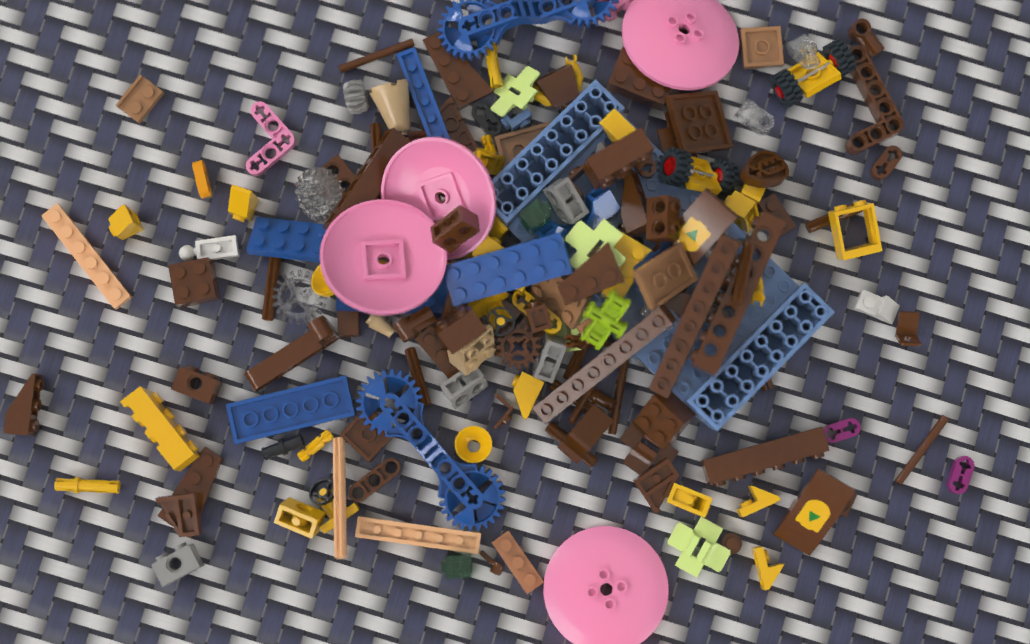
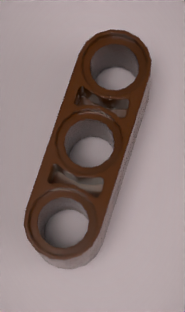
M394 458L384 460L349 488V498L354 502H363L400 474L402 470L400 461ZM393 461L397 465V470L391 474L387 471L386 467L389 462ZM374 474H377L381 479L380 484L377 486H373L370 483V478ZM357 487H361L364 491V495L360 499L354 496V490Z

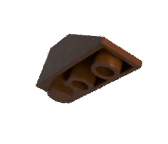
M32 373L6 411L4 434L35 436L39 429L38 411H40L42 405L40 399V391L44 387L42 375Z

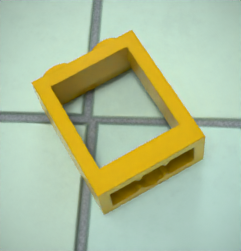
M860 200L853 202L854 206L838 205L834 207L833 211H828L837 259L848 260L882 251L874 203ZM863 210L869 243L845 249L838 216Z

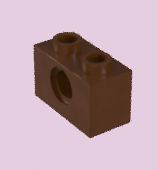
M187 365L186 368L180 366L171 390L214 405L222 382L217 380L218 376L206 372L205 375L198 373V368ZM200 378L202 385L200 388L195 389L193 383L196 379Z

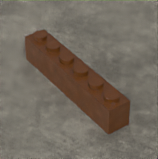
M394 127L385 131L322 228L327 230L334 219L348 208L362 202L378 200L379 197L377 196L381 191L382 178L389 161L399 149L411 141Z
M817 427L701 460L707 484H713L714 487L725 485V480L731 478L735 482L746 479L745 475L753 473V476L766 473L765 469L770 467L773 470L785 468L784 463L791 461L793 465L805 462V457L812 456V459L824 457V452L830 450L823 427Z

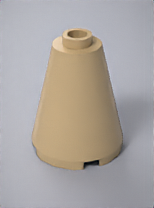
M397 80V83L389 82L371 88L369 94L389 129L394 127L402 135H407V130L411 129L408 80Z

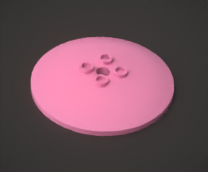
M633 0L623 18L622 40L629 58L644 75L669 88L698 90L712 86L729 73L738 56L739 36L737 28L728 11L717 0ZM679 28L685 29L688 34L680 32Z
M442 137L417 139L399 149L391 158L384 171L381 184V199L409 204L425 213L434 223L438 222L459 205L478 215L480 232L451 253L447 251V260L467 255L475 250L488 236L496 215L495 189L486 167L467 147L454 140ZM439 192H442V193L445 194V196H446V201H445V202H442V201L439 200V198H438V193H439Z
M378 199L356 204L334 219L326 230L321 243L320 264L327 285L345 304L364 313L394 315L420 306L434 294L445 274L447 251L432 243L430 227L435 223L425 213L403 202ZM386 257L389 259V263L382 265L378 262V259Z
M592 527L568 538L553 554L544 577V601L555 627L573 644H640L654 632L663 618L668 602V579L658 554L640 536L618 527ZM609 583L612 586L610 595L605 596L601 593L600 587L602 584Z

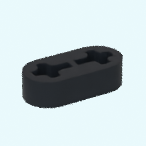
M475 104L471 110L474 121L486 135L489 134L492 138L499 136L502 131L500 120L486 104ZM477 109L485 110V119L481 115L476 116ZM488 121L493 126L497 124L496 132L494 130L489 131L490 127L487 123Z

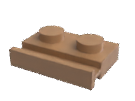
M140 74L115 106L140 124L165 93Z

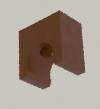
M593 404L557 448L578 464L614 420Z

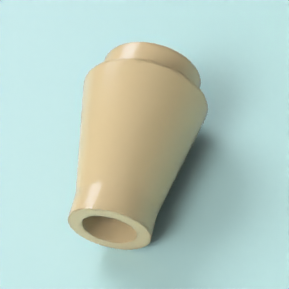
M371 314L365 322L369 325V328L389 338L395 331L394 326L384 315Z

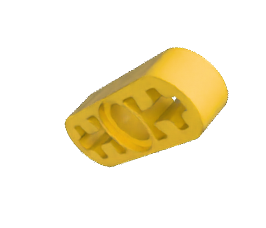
M525 290L522 294L516 291L512 295L513 305L527 317L524 308L526 305L522 302L518 304L517 297L526 296L525 301L527 303L535 298ZM547 308L551 322L554 323L556 321L558 328H552L551 330L548 328L543 331L554 336L561 332L562 322L558 316Z

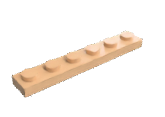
M55 204L41 215L114 309L117 310L132 298L131 294L60 204Z
M358 516L355 537L479 554L481 533Z

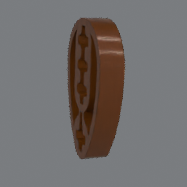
M762 150L750 157L742 168L740 178L749 186L758 188L775 187L781 185L788 177L789 168L779 155L771 151Z

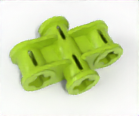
M615 289L609 292L601 307L595 305L596 302L591 301L583 313V317H588L591 321L581 334L580 340H586L594 345L596 350L603 346L611 332L619 339L628 327V323L620 321V318L627 311L631 300L618 295Z

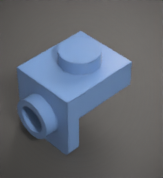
M527 108L513 119H510L506 114L504 117H501L500 122L506 130L510 129L511 132H514L519 128L525 129L529 126L532 114Z

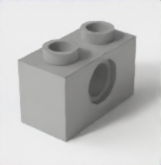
M184 542L174 548L175 552L168 555L166 552L156 557L157 562L151 564L162 587L168 586L204 566L194 544L187 545ZM176 557L181 560V567L179 569L173 566V560Z

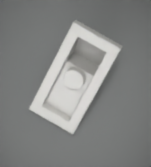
M863 289L859 294L854 309L892 325L900 305L887 295L880 297Z

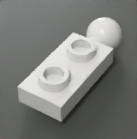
M236 235L195 241L196 248L184 245L179 250V256L184 261H191L195 256H197V259L209 257L212 260L239 256Z

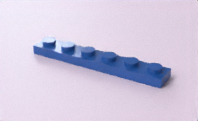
M413 47L396 54L405 79L408 80V86L427 137L450 139L416 48Z

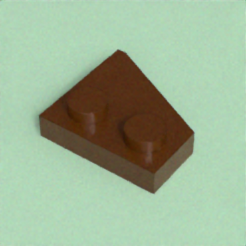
M666 457L633 480L655 514L659 512L660 506L670 493V489L678 479L679 474Z
M197 492L155 498L157 504H161L167 513L165 516L173 524L174 530L179 537L202 534Z

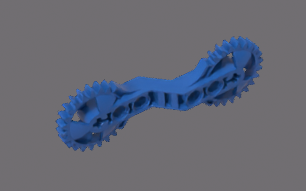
M459 0L460 3L458 4L452 1L454 7L446 6L448 13H441L445 19L438 21L443 26L437 29L441 34L438 38L444 41L441 45L447 48L446 51L449 54L453 53L456 59L460 56L461 60L465 61L468 56V59L473 61V57L476 56L480 60V54L483 53L485 56H488L487 49L494 51L492 44L499 45L502 36L510 28L521 24H547L555 20L565 21L571 26L578 22L579 28H582L584 23H586L587 28H590L591 23H594L597 27L598 20L605 23V16L612 17L609 11H616L614 4H618L619 0H610L609 2L573 0L569 5H564L566 0H509L501 4H496L489 0ZM548 6H554L551 11H545ZM464 7L467 8L469 14L467 16H463L462 8ZM592 7L594 8V12L596 15L593 17H591L589 9ZM512 12L509 18H504L506 13ZM488 19H493L491 24L485 25ZM449 22H457L459 30L448 27ZM471 41H477L478 49H473Z
M390 368L389 374H386L385 370L382 369L380 376L374 372V379L367 376L369 383H361L364 390H357L361 398L355 399L356 402L361 403V405L356 407V410L363 411L358 416L359 418H366L363 422L364 426L370 423V431L376 427L377 434L384 430L386 437H402L416 448L438 476L439 488L437 496L444 499L438 503L439 506H445L441 512L442 514L448 513L446 520L450 521L453 519L452 525L454 527L460 523V530H463L466 525L469 532H471L473 526L480 531L481 524L488 528L487 521L495 523L492 517L494 515L500 517L497 510L504 509L500 502L506 501L505 497L500 496L505 493V490L499 488L503 483L502 481H496L498 475L493 474L491 476L492 470L490 468L484 472V465L477 469L476 463L458 462L449 456L424 426L422 419L424 403L417 400L423 396L422 394H416L420 387H413L416 382L414 379L409 382L407 381L409 374L401 377V370L395 375L393 369ZM384 377L387 378L389 391H385V386L383 382ZM408 384L410 388L398 397L396 392ZM365 393H368V394H371V395H373V396L379 397V400H378V399H375V398H372V397L365 396ZM386 398L390 400L394 398L392 402L397 408L395 411L390 405L385 406ZM380 407L383 412L373 420H370L369 416ZM400 413L408 414L407 421H397ZM414 428H420L422 431L421 435L417 438L411 436V431ZM443 462H449L450 468L447 471H441L440 465ZM456 478H463L464 482L461 486L456 487L453 485ZM488 479H491V485L481 493L478 487ZM467 489L473 496H475L476 499L474 501L469 499L468 495L465 493ZM483 500H484V501H487V502H490V503H494L495 506H493V505H491V504H488V503H486V502H483ZM462 502L466 507L454 516L451 512ZM473 509L476 510L478 521H475Z

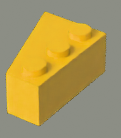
M622 233L623 236L614 248L626 257V261L619 268L625 282L601 291L600 297L606 299L612 289H615L616 293L624 298L633 283L632 272L634 267L652 251Z

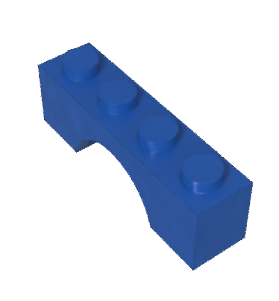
M602 188L594 189L585 195V206L590 213L580 220L592 230H595L603 219H610L616 215V212L621 208L609 188L604 190ZM551 220L535 231V233L540 238L562 232L566 248H568L570 244L565 241V237L577 222L563 225Z

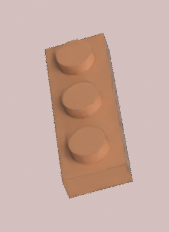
M509 530L491 542L527 594L544 583Z

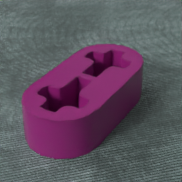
M853 418L841 420L823 427L827 443H835L858 435L861 429L859 422ZM848 422L850 423V425L854 424L855 428L852 429L853 433H851L850 431L843 432L842 428L847 427ZM829 428L831 431L838 430L839 432L838 434L833 435V439H831V437L826 436V433L829 432Z
M960 456L954 460L946 484L949 492L962 494L967 490L975 466L974 461L970 457ZM965 461L968 468L962 470V466L959 463ZM959 479V484L962 486L955 490L956 486L953 485V482Z

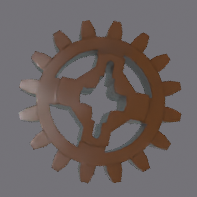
M517 324L515 330L504 335L503 338H497V341L501 343V345L496 346L497 350H501L497 356L504 357L502 363L509 362L510 369L513 365H517L518 370H520L521 365L528 368V362L530 361L534 364L535 360L533 357H539L540 355L536 352V349L541 348V345L536 344L539 337L533 338L534 333L532 331L527 332L528 326H525L522 330L519 324ZM523 334L524 336L522 338H515L513 335ZM506 341L510 345V350L507 354L504 349ZM529 341L532 343L531 353L527 350ZM523 342V351L517 350L513 353V350L515 349L514 344H520ZM515 356H522L524 358V360L516 361L512 359Z

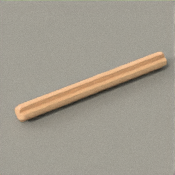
M335 437L333 439L334 557L336 559H345L347 557L345 440L343 437Z

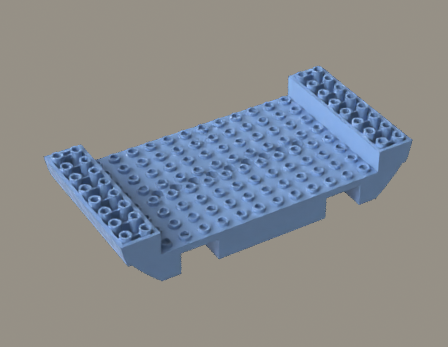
M596 79L492 179L496 194V216L508 228L509 236L518 244L537 239L538 236L535 231L551 220L562 224L543 189L560 178L569 177V173L573 168L582 166L588 157L596 153L598 143L602 142L605 148L612 144L599 123L613 109H616L637 130L623 115L625 107ZM651 142L654 147L651 156L656 163L657 169L659 168L657 161H661L659 157L663 153ZM645 165L642 171H648V173H650V169L652 166ZM656 171L651 178H642L638 174L646 199L664 195L680 199V217L702 193L689 190L685 185L675 187L663 184L659 181L660 179L657 177L659 173ZM584 173L574 184L584 194L583 202L586 205L585 195L595 188L586 173ZM624 179L618 184L613 180V184L608 187L620 208ZM621 209L616 212L614 218L606 219L617 230L618 225L622 223ZM734 222L726 230L730 237L743 243L746 234ZM646 233L636 237L642 239L644 246L651 250L658 244L657 242L646 240ZM600 240L599 246L601 247L604 242ZM717 242L711 246L712 249H714ZM742 243L737 251V254L741 253L742 251ZM571 245L567 248L569 259L577 252ZM754 251L753 260H758V253ZM704 256L693 266L698 280L687 287L685 294H690L689 301L709 258ZM769 258L762 274L763 294L765 295L764 303L760 307L759 301H754L753 305L749 302L717 375L712 377L691 367L692 361L689 360L694 348L698 349L701 344L698 339L702 330H707L710 323L706 322L702 326L672 389V392L696 414V418L715 431H718L835 313L806 283L799 286L771 258ZM633 283L624 297L631 300L630 306L621 317L622 322L626 321L628 323L624 334L654 311L649 310L641 291L634 288ZM719 290V292H718V294H717V296H716V298H715V300H714V302H713V305H719L718 303H716V300H717V297H718L720 291H722V290ZM601 292L591 295L590 302L594 301L596 302L595 305L601 307L605 300L600 297ZM725 307V310L730 311L729 317H732V310L728 307ZM675 315L673 316L677 320L631 356L635 361L639 359L654 375L681 318ZM714 327L713 331L716 336L721 337L724 335L722 327ZM611 332L610 335L613 336L615 341H617L618 338H616L615 334ZM707 345L705 346V353L709 356H714L715 348Z

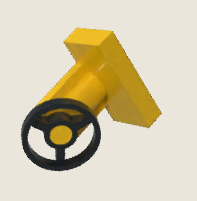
M507 292L468 303L479 319L486 315V324L491 323L495 329L493 334L497 336L509 334L515 326L513 312L502 303L509 296ZM513 321V325L508 332L498 333L500 328L506 326L507 322Z
M328 478L315 482L309 491L310 500L313 504L321 506L330 519L320 526L324 534L334 528L333 489L330 490L333 481ZM327 482L325 487H321L318 492H314L318 485ZM313 497H319L317 499L318 502L314 501ZM357 502L349 507L346 506V519L361 510Z

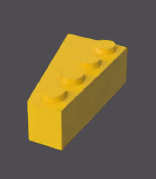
M141 386L121 400L120 403L124 408H131L134 412L132 418L136 423L138 422L142 427L147 428L145 434L153 443L156 444L158 442L157 449L170 466L176 471H182L200 457L197 453V445L192 440L189 441L185 436L186 430L181 424H176L173 420L175 415L168 407L165 408L162 402L164 400L157 392L154 393Z

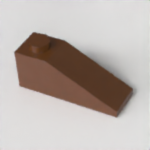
M630 170L631 174L624 179L620 216L623 231L636 238L646 233L647 199L638 173Z

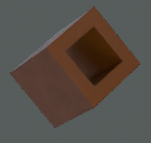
M337 311L338 336L361 337L360 312Z

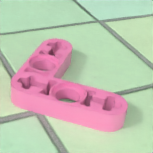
M261 101L252 105L251 114L272 140L246 162L247 171L256 177L264 174L291 151L296 144V139L290 130L267 104ZM258 108L264 109L263 111L268 117L266 120L261 114H257ZM272 121L279 123V127L275 131L268 129V125ZM283 137H286L287 139L291 137L289 139L290 144L287 145L286 143H284L283 145H281L283 143ZM276 143L283 149L281 152L275 145ZM269 149L276 150V156L272 159L266 157V151ZM260 156H262L263 159L267 162L266 165L264 164V162H261L262 160L259 158ZM254 162L259 164L260 169L258 171L253 169L252 164Z

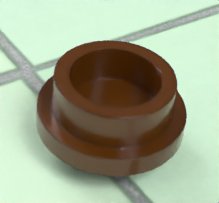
M728 533L723 536L721 545L731 550V554H735L740 551L742 540L737 534Z

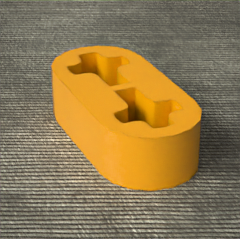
M204 161L192 162L197 189L201 199L211 197L212 190Z

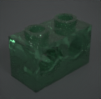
M538 198L519 212V222L532 237L538 229L551 221V211L553 210L547 201L542 202Z
M472 554L446 555L445 559L441 561V573H445V578H471Z

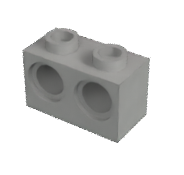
M569 177L560 178L543 189L563 225L574 224L590 213Z
M545 332L541 348L538 350L540 355L535 358V363L531 368L534 378L550 383L554 382L567 349L564 345L566 340L563 337L552 336Z
M478 368L467 376L459 371L440 384V387L454 409H457L487 388L488 383Z

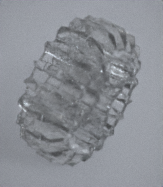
M313 167L305 170L302 175L297 177L298 182L294 184L298 188L294 191L297 194L295 200L299 201L300 205L298 208L303 209L302 214H308V219H314L315 222H326L339 201L342 200V192L345 188H341L340 184L342 181H337V174H332L331 170L325 169V167Z
M298 270L296 276L293 271H290L291 277L288 278L284 274L283 278L285 281H277L280 288H273L278 293V295H272V299L278 300L273 303V307H280L276 313L278 315L283 313L281 317L283 320L289 317V323L291 324L294 323L295 319L298 325H301L302 319L308 324V317L314 320L316 318L314 313L322 314L319 307L325 308L326 304L321 302V300H327L328 297L315 293L314 304L310 307L308 299L313 295L312 292H314L312 286L298 289L294 285L297 282L311 284L312 277L310 278V272L306 271L303 276L302 270ZM289 288L291 296L286 300L287 303H284V295ZM296 292L300 293L301 295H304L302 296V301L305 303V305L301 301L295 300V298H297ZM302 306L305 312L292 313L288 309Z

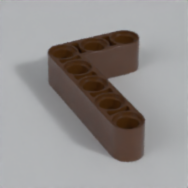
M855 45L850 48L851 54H856L859 57V60H855L856 69L850 74L876 124L853 134L847 140L845 148L851 155L860 154L895 137L904 128L902 117L866 49L861 45ZM861 71H865L868 74V78L863 77ZM870 88L875 89L877 91V95H873L870 92ZM879 106H884L887 113L881 112ZM888 124H894L896 131L891 130ZM871 132L877 133L878 139L872 138ZM853 140H857L860 143V148L853 145Z
M323 315L315 318L307 325L310 329L309 332L245 372L244 375L253 390L257 392L336 342L340 337L330 321Z

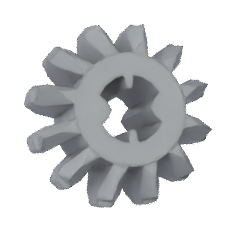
M361 79L346 82L343 85V93L347 110L351 114L366 112L369 109V100L365 84Z

